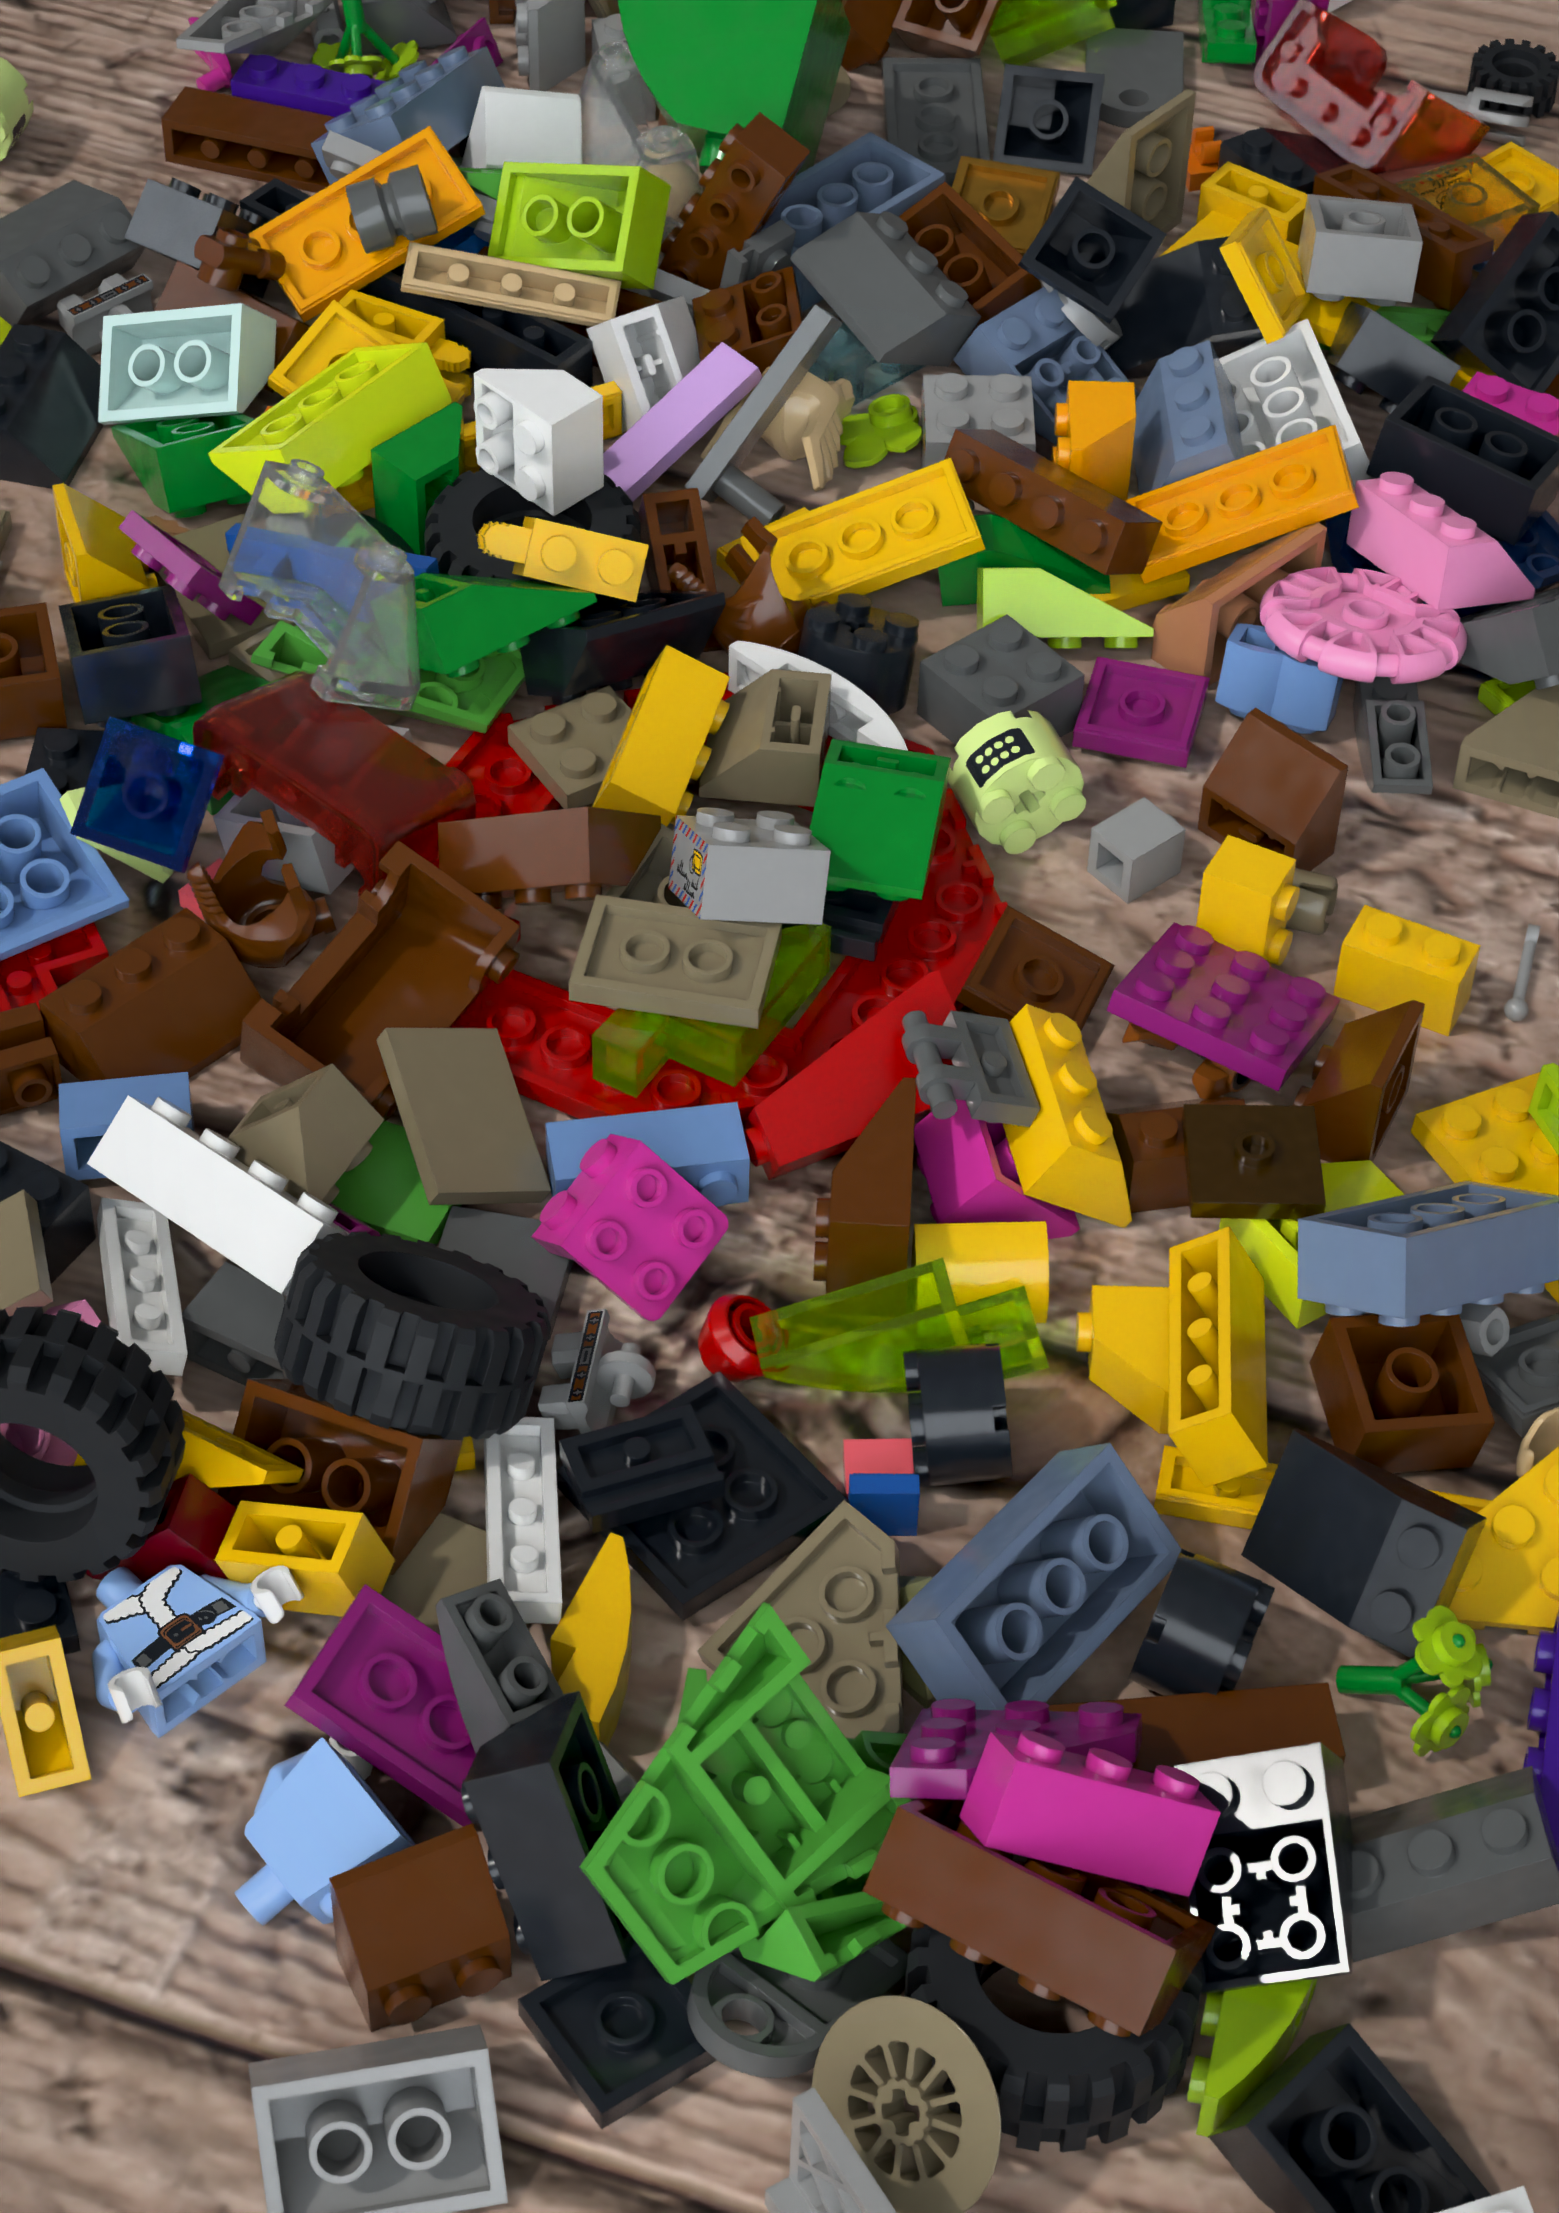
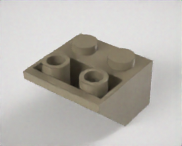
M771 669L726 699L725 701L730 703V706L719 730L715 735L708 733L706 746L712 748V752L701 773L699 797L814 807L825 761L829 734L832 674Z
M332 1063L261 1096L227 1139L240 1147L235 1159L250 1168L253 1161L257 1160L289 1179L284 1191L299 1200L303 1192H306L329 1205L339 1193V1188L335 1183L341 1175L358 1166L371 1152L373 1145L368 1140L384 1119Z

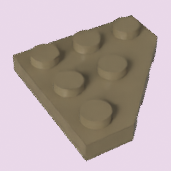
M843 1500L697 1652L703 1663L715 1672L763 1602L768 1603L811 1661L799 1674L846 1738L855 1739L861 1730L904 1734L902 1649L885 1626L901 1610L899 1551L892 1538Z

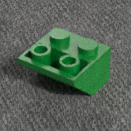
M456 401L371 449L375 519L392 528L409 544L413 552L418 555L425 556V520L429 509L434 505V500L447 485L453 487L455 479L466 472L463 406Z

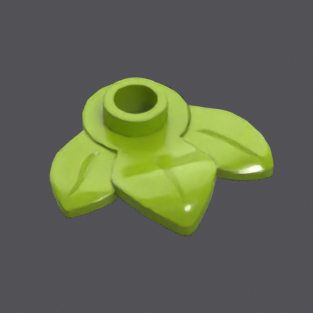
M889 394L879 397L869 404L868 413L853 414L843 419V434L840 435V445L846 446L843 455L846 467L857 469L872 466L882 461L889 451L905 453L921 441L923 431L922 427L918 425V410L915 406L911 405L910 399L907 396Z

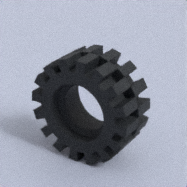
M1505 39V45H1501L1498 40L1490 41L1489 47L1483 44L1479 47L1478 52H1475L1473 55L1467 95L1469 91L1473 92L1475 87L1532 96L1534 97L1532 107H1521L1486 100L1484 107L1530 116V118L1532 114L1537 119L1544 116L1545 111L1549 113L1555 103L1559 82V61H1556V55L1553 52L1545 54L1546 47L1540 44L1535 48L1530 47L1531 41L1522 40L1521 45L1515 44L1514 39Z

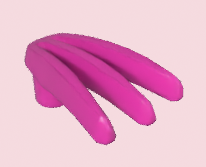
M188 18L189 24L192 25L199 18ZM194 50L211 70L196 79L198 89L216 92L223 87L229 88L231 86L230 80L233 76L226 54Z

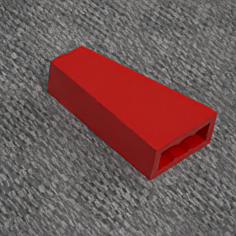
M939 969L927 973L753 1108L744 1121L747 1128L744 1130L750 1161L755 1167L763 1166L768 1180L849 1150L903 1077L916 1078L919 1073L917 1066L907 1059L901 1041L905 1033L902 1025L903 1017L911 1011H922L926 1014L929 1024L942 1026L951 1010L957 1011ZM942 1059L943 1064L953 1066L951 1060ZM917 1087L914 1124L932 1112L930 1105L925 1104L921 1100Z

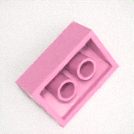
M1384 472L1377 479L1356 481L1355 494L1359 508L1351 510L1346 544L1385 573L1401 578V584L1412 593L1417 591L1419 598L1427 604H1432L1435 610L1443 611L1534 598L1535 587L1497 540L1479 529L1474 520L1459 515L1445 505L1444 499L1429 494L1414 483V479L1411 476L1400 472Z

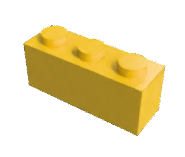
M666 645L645 677L592 807L661 816V824L666 827L669 823L675 826L676 815L685 816L694 797L693 794L685 791L690 778L697 781L711 755L712 748L704 745L707 734L715 735L728 712L730 703L722 700L730 676Z

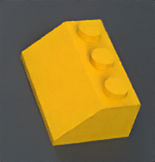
M1026 1004L1009 1024L1040 1110L1030 1127L1002 1123L1023 1193L1056 1206L1125 1228L1132 1221L1123 1165L1112 1134V1125L1107 1118L1097 1088V1079L1092 1072L1082 1042L1081 1031L1075 1021L1062 1013H1051Z

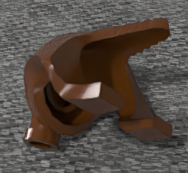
M754 516L745 523L740 532L760 555L754 562L739 543L729 550L724 561L733 570L741 586L733 596L725 598L726 605L712 634L728 655L729 645L737 640L771 646L798 655L806 611L830 603L821 600L813 606L811 599L791 600L781 595L771 569V558L778 538L769 532ZM678 562L674 563L668 570L669 579L675 583L679 591L714 592L709 589L708 585L703 584L700 578H696L694 573L689 572L684 565Z
M271 808L259 812L263 822L248 821L241 828L217 870L214 879H211L200 861L191 866L187 872L189 885L192 887L205 922L227 939L240 962L258 968L285 967L304 950L311 937L322 932L329 934L337 931L325 897L322 896L312 900L306 890L301 888L292 863L283 864L281 873L285 882L261 875L263 865L267 860H283L287 853L285 842Z

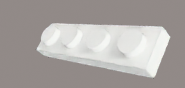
M101 1197L96 1220L109 1326L118 1331V1340L128 1347L135 1342L149 1355L151 1359L149 1368L153 1372L161 1370L165 1375L182 1376L188 1353L168 1218L144 1202Z
M523 1417L507 1432L501 1435L494 1433L490 1438L484 1439L487 1583L499 1578L501 1579L525 1624H559L562 1611V1583L554 1418Z

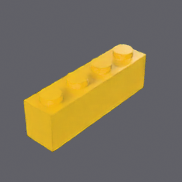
M1230 1226L1169 1248L1168 1435L1205 1488L1268 1467L1264 1278Z

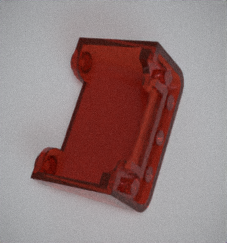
M1298 0L1258 60L1254 70L1255 87L1261 94L1348 163H1355L1375 175L1455 162L1456 160L1461 161L1464 159L1463 157H1469L1476 150L1490 130L1488 125L1473 114L1450 104L1414 80H1411L1406 88L1409 91L1404 94L1392 95L1382 89L1377 93L1373 89L1386 69V50L1367 33L1311 0Z
M295 671L211 707L194 722L193 742L196 785L217 800H220L231 789L234 794L242 798L253 788L335 844V863L345 869L352 862L363 877L365 884L358 889V897L366 889L371 892L381 879L386 880L388 874L379 868V862L398 840L433 864L439 858L438 823L476 819L474 786L466 774L457 768L447 767L334 691L330 684L318 674Z

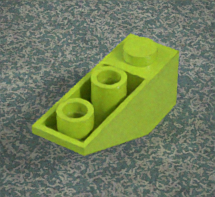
M977 568V630L1008 614L1037 638L1048 637V646L1050 648H1082V637H1104V648H1138V637H1154V628L1041 568Z

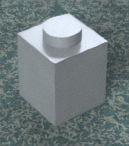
M1143 797L1091 828L1087 872L1128 904L1180 873L1186 829L1174 817L1164 813L1147 798Z

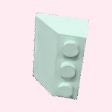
M243 303L103 316L98 423L109 425L243 414L268 382V377L274 371L277 320Z

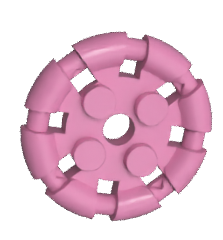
M1320 567L1291 573L1285 579L1277 580L1266 590L1259 607L1260 621L1265 627V632L1279 649L1301 663L1308 659L1317 662L1318 670L1358 682L1372 683L1375 677H1390L1392 684H1408L1430 680L1440 676L1445 670L1452 669L1461 660L1467 646L1466 630L1454 609L1437 611L1432 604H1423V600L1419 598L1417 591L1412 593L1401 584V578L1367 569L1355 568L1352 573H1339L1335 567Z

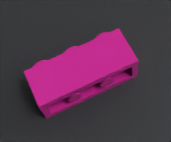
M1023 1730L1019 1739L990 1732L959 1817L984 1847L1189 1897L1221 1812L1198 1790L1200 1781L1182 1770L1165 1765H1158L1154 1773L1134 1769L1133 1764L1129 1760L1113 1752L1100 1748H1090L1087 1756L1065 1751L1063 1744L1049 1736Z

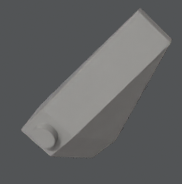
M219 0L176 38L177 49L223 54L270 55L274 57L285 49L334 0Z

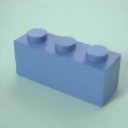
M737 1102L545 1123L546 1164L552 1197L561 1191H567L582 1171L580 1169V1162L589 1148L597 1141L606 1139L610 1134H615L642 1141L716 1207L749 1202L750 1157Z

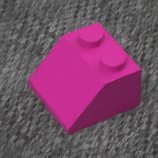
M955 1099L958 1110L952 1117L937 1119L931 1112L914 1125V1139L919 1153L917 1165L926 1178L933 1202L930 1205V1211L937 1224L1046 1221L1048 1239L1072 1236L1080 1230L1074 1211L1024 1195L1002 1123H989L983 1120L972 1119L966 1101Z

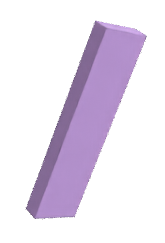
M721 342L603 453L604 474L613 480L616 487L620 486L632 502L636 500L760 382L762 375L759 368Z

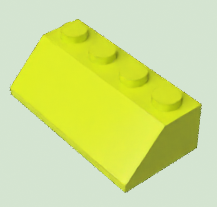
M427 342L357 347L211 450L208 455L216 467L270 511H296L298 515H306L326 505L328 502L326 496L336 488L348 486L364 476L363 468L372 462V448L445 408L453 401Z

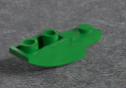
M1198 0L1199 40L1202 63H1255L1257 41L1251 15V0Z

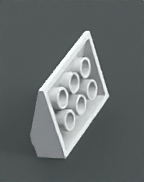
M1308 318L1292 325L1286 335L1279 340L1267 344L1263 338L1219 359L1232 386L1244 457L1328 426L1336 425L1344 448L1354 490L1356 481L1375 479L1366 474L1370 462Z

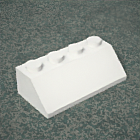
M127 1096L87 1164L280 1294L287 1296L297 1258L304 1249L318 1238L323 1239L330 1234L340 1233L343 1236L350 1234L333 1223L338 1211L306 1192H303L299 1200L284 1191L289 1179L276 1170L257 1160H254L249 1168L235 1159L240 1147L227 1138L208 1128H205L201 1136L188 1128L187 1125L192 1116L178 1106L161 1097H157L154 1104L149 1105L131 1096Z

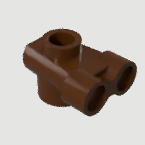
M219 226L216 236L201 235L195 244V258L202 261L197 277L201 281L220 289L237 292L243 274L255 275L259 279L278 280L283 276L286 269V261L282 253L263 249L256 239L228 227Z

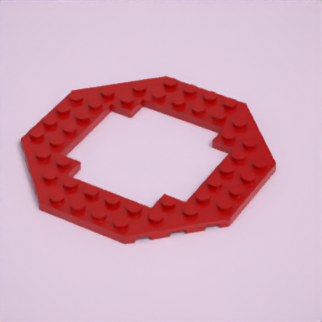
M728 684L722 697L724 701L734 695V693L728 690ZM641 688L624 691L623 701L631 710ZM559 705L544 706V709L546 711ZM510 712L499 714L486 733L473 732L431 780L425 790L363 858L364 876L370 892L381 879L386 880L388 874L379 868V862L398 840L439 868L438 823L560 809V803L508 744V725L523 719L513 721ZM708 734L704 742V745L707 744ZM828 735L826 755H827V752H828V749H829L831 740L834 739V738L831 737L830 735ZM904 739L908 751L935 755L933 749ZM948 788L946 790L942 824L922 900L909 898L900 901L885 938L877 948L875 961L846 956L793 1029L762 1017L758 1029L724 1024L709 1045L705 1047L606 1006L569 1001L568 991L514 969L501 984L498 985L491 981L452 1028H497L518 1093L578 1119L737 1102L742 1125H745L744 1121L755 1106L927 973L939 969L956 1010L960 1011L964 1004L956 1001V998L1008 904L1006 901L1001 902L994 887V875L979 844H973L966 829L967 819L952 789ZM798 806L811 812L814 810V807ZM508 917L509 919H511L512 921H514L516 924H518V925L520 926L519 934H518V939H517V942H516V944H517V943L519 942V940L521 939V925H520V921H518V920H516V919H513V918H511V917Z

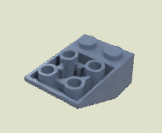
M1043 287L977 326L953 360L965 375L996 376L998 374H1012L1014 376H1031L1035 432L1057 445L1058 437L1063 436H1055L1056 402L1066 403L1068 380L1129 382V380L1102 346L1099 345L1097 347L1063 313L1061 308L1064 304L1059 298L1058 291L1054 289L1049 293ZM1135 389V402H1136V400H1137V398H1138V396H1139V393H1138L1137 390Z

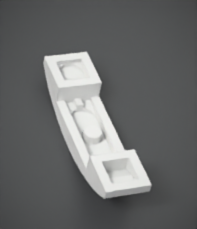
M739 640L729 645L730 679L728 690L732 693H737L771 669L832 674L828 735L838 740L908 751L899 730L881 707L861 689L832 670L794 653L771 646Z

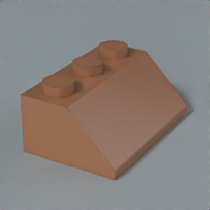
M1316 523L1268 540L1249 554L1241 555L1231 566L1213 578L1203 580L1196 589L1175 603L1164 606L1153 622L1154 637L1151 659L1168 670L1210 678L1209 686L1220 679L1227 639L1236 625L1243 623L1263 626L1260 621L1259 607L1266 590L1277 580L1285 579L1291 573L1321 567L1327 528L1320 523Z

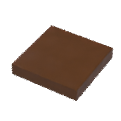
M1007 905L956 1001L984 1016L1008 1019L1009 1022L1026 1004L1051 1013H1062L1077 1023L1080 1031H1082L1115 965Z

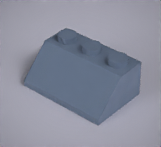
M1207 340L1194 346L1183 347L1173 354L1159 358L1135 402L1136 425L1133 457L1139 495L1244 457L1232 386L1211 341Z

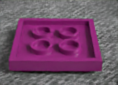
M1174 922L1114 989L1106 1011L1279 1091L1331 1023L1341 999L1327 993L1322 985L1312 979L1305 977L1294 978L1271 967L1267 960L1258 954L1248 951L1238 952L1214 941L1211 934L1199 927L1191 925L1182 926Z

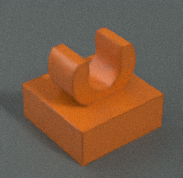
M1213 126L1194 128L1192 131V144H1190L1186 178L1188 192L1200 190L1201 184L1218 170L1222 140L1213 141L1215 130Z

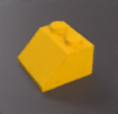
M64 483L52 485L63 569L74 603L158 587L155 574L144 573L149 571V566L131 553L136 542L118 528L124 521V516Z

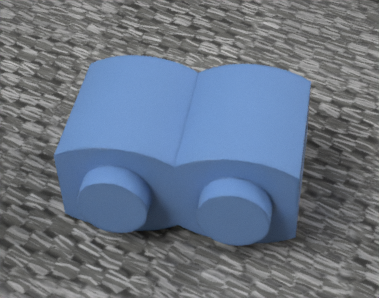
M1238 623L1227 639L1215 701L1228 707L1229 711L1238 717L1245 718L1256 707L1268 716L1283 722L1285 726L1296 733L1311 734L1328 729L1336 714L1343 678L1319 671L1318 663L1308 659L1302 663L1295 660L1270 640L1265 632V627Z

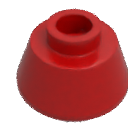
M727 1294L718 1298L711 1305L698 1336V1348L703 1364L712 1374L720 1371L730 1382H741L770 1375L782 1365L785 1356V1334L777 1316L763 1302L750 1296Z

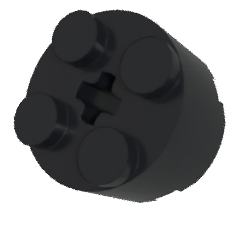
M854 593L840 594L837 598V604H827L808 609L803 620L798 655L814 661L847 679L874 700L887 715L900 711L907 702L918 643L919 620L909 614L890 613L871 607L872 601L869 598Z
M977 1343L903 1351L907 1392L921 1390V1392L907 1393L912 1446H916L913 1447L915 1474H919L920 1487L999 1480V1478L1013 1477L1010 1435L1006 1413L1007 1405L999 1343Z
M1181 1549L1128 1679L1164 1696L1204 1692L1216 1695L1218 1691L1234 1690L1275 1587L1207 1557Z

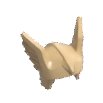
M767 367L765 369V371L761 374L762 377L765 375V373L768 371L770 367ZM807 372L761 436L786 460L796 461L807 457L815 492L824 489L826 482L833 478V469L838 467L837 452L840 451V435L843 434L842 421L851 413V408L855 402L851 382L842 378L836 382H826ZM755 387L725 416L717 432L700 455V458L704 460Z

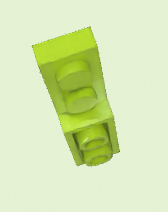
M1318 1978L1207 1994L1199 2035L1213 2037L1214 2043L1211 2058L1195 2055L1186 2100L1187 2102L1201 2104L1196 2135L1208 2137L1280 2066L1302 2027Z

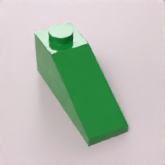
M994 514L973 515L985 550L938 567L942 607L977 604V568H1041L1088 594L1111 593L1109 575L1102 574L1013 524L1006 518Z

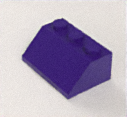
M253 54L248 55L230 80L232 96L333 117L351 112L350 106L376 94L374 89L387 82L369 78L364 74H348L323 69L315 64L303 65L278 60L270 55Z

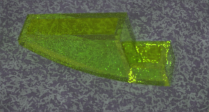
M824 923L822 925L804 924L782 929V941L758 1029L618 1008L592 1034L593 1079L637 1098L670 1058L735 1087L830 971L831 926Z
M943 1258L749 1318L761 1370L765 1378L825 1390L863 1393L907 1392L903 1351L977 1343H999L1004 1380L1050 1368L1025 1286L960 1305Z

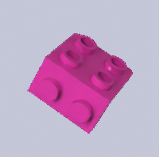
M610 1134L606 1139L597 1141L585 1153L580 1162V1169L582 1171L567 1191L564 1190L557 1193L545 1205L540 1214V1221L542 1223L531 1237L549 1253L577 1262L641 1318L656 1321L667 1311L728 1229V1219L722 1211L642 1141Z

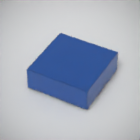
M849 1474L848 1503L888 1536H917L920 1500L919 1474Z

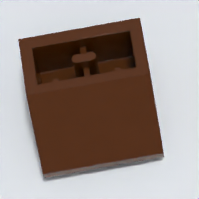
M793 266L778 271L764 272L754 279L727 288L713 289L703 296L692 299L700 362L723 342L756 365L762 374L767 367L773 364L803 322L796 274Z
M1255 707L1246 715L1203 785L1197 829L1221 845L1226 837L1231 835L1296 859V868L1312 871L1334 854L1348 765Z

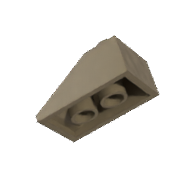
M1188 88L1125 130L1086 182L1164 233L1169 232L1182 222L1196 92Z

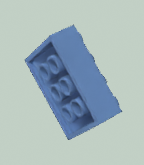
M44 768L0 785V961L129 907V898L97 849L76 838L59 800L62 796Z

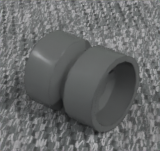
M418 164L389 173L387 183L381 184L375 178L345 186L355 225L366 254L395 246L397 237L400 235H404L409 241L439 233Z

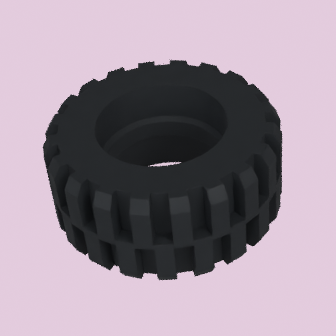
M480 467L478 472L473 473L468 470L458 476L453 482V487L450 485L446 486L434 500V505L428 511L424 532L425 556L437 558L439 574L529 581L542 580L512 574L514 562L495 558L494 555L488 556V553H482L483 550L478 548L479 544L476 534L479 533L483 524L487 525L489 521L493 523L497 521L499 524L504 522L523 527L526 516L641 543L640 519L638 512L633 507L632 500L620 486L616 487L613 480L605 474L604 487L553 516L534 502L526 500L519 492L494 475L488 474L482 467ZM595 593L597 602L587 607L618 598Z
M351 1232L348 1236H343L340 1233L327 1235L323 1239L318 1238L304 1249L297 1258L275 1336L274 1349L281 1369L285 1370L286 1377L294 1385L304 1386L306 1394L317 1401H326L334 1405V1409L351 1417L357 1415L370 1420V1424L389 1429V1426L407 1430L408 1434L427 1437L428 1434L442 1436L445 1440H462L465 1436H471L475 1440L490 1438L494 1433L501 1435L507 1432L525 1416L550 1335L551 1321L547 1309L544 1307L543 1300L537 1293L529 1292L528 1286L517 1278H510L504 1275L503 1270L489 1263L483 1264L471 1259L470 1255L456 1250L453 1252L436 1247V1244L421 1240L417 1242L403 1240L400 1236L382 1234L381 1236H371L367 1232Z
M18 1307L13 1316H8L5 1309L0 1310V1424H22L53 1434L70 1445L87 1463V1465L64 1466L36 1459L19 1450L0 1433V1575L6 1569L20 1573V1580L41 1582L46 1576H56L59 1583L82 1579L87 1570L95 1576L117 1567L121 1560L132 1557L143 1547L148 1534L154 1531L184 1456L186 1441L182 1435L185 1427L183 1413L177 1400L171 1401L174 1390L161 1370L153 1372L149 1368L151 1363L149 1355L135 1342L128 1347L117 1339L119 1335L117 1330L101 1321L98 1327L80 1321L81 1314L61 1309L56 1315H49L43 1313V1307Z
M1135 1884V1885H1137V1886H1139V1887H1141V1888H1143V1889L1149 1891L1145 1886ZM1159 1889L1151 1891V1893L1176 1905L1165 1891ZM926 1924L923 1928L913 1929L910 1953H908L904 1997L920 2000L940 2010L952 2019L974 2043L984 2059L996 2089L1001 2116V2132L1017 2137L1016 2148L1039 2151L1040 2142H1059L1061 2152L1085 2150L1087 2138L1097 2135L1101 2143L1108 2144L1128 2135L1130 2118L1137 2124L1147 2123L1162 2109L1164 2096L1175 2093L1184 2076L1187 2057L1191 2054L1202 1989V1965L1199 1961L1161 2023L1140 2037L1133 2033L1130 2037L1116 2036L1097 2026L1079 2032L1049 2033L1034 2030L1013 2021L998 2010L984 1993L981 1987L982 1984L1006 1966L994 1960L991 1964H982L961 1956L949 1946L951 1937ZM934 2057L932 2058V2067H931V2069H932L933 2066L935 2065V2059H934ZM950 2078L943 2084V2090L946 2093L955 2091ZM958 2102L948 2104L951 2111L961 2114Z

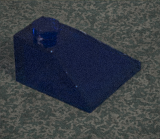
M109 716L70 834L185 873L224 755Z

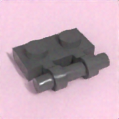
M951 1010L941 1026L929 1024L926 1014L922 1011H911L903 1017L902 1025L905 1033L902 1036V1045L907 1059L917 1066L919 1073L916 1076L915 1083L919 1096L925 1104L930 1105L935 1118L947 1119L955 1115L958 1110L955 1099L966 1101L972 1119L983 1120L989 1123L1031 1126L1040 1110V1106L1008 1019ZM942 1059L951 1060L953 1066L943 1064Z

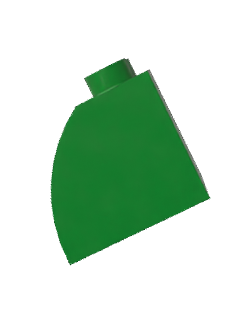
M618 0L623 32L632 58L675 139L701 174H704L716 158L722 161L725 154L719 150V146L729 131L737 123L745 128L759 112L811 151L797 175L814 165L851 29L841 0Z

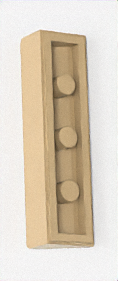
M410 242L401 291L592 327L615 318L621 281Z

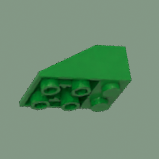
M422 573L374 596L397 660L420 667L424 671L444 674L448 678L463 676L476 670L480 666L478 659L495 651L507 653L527 645L530 642L529 635L546 626L549 629H554L573 623L580 618L579 610L597 602L595 593L543 581Z
M838 739L831 740L824 761L810 824L812 836L831 851L826 890L843 891L852 888L875 892L879 897L890 901H904L909 898L922 900L942 824L951 762L950 757Z

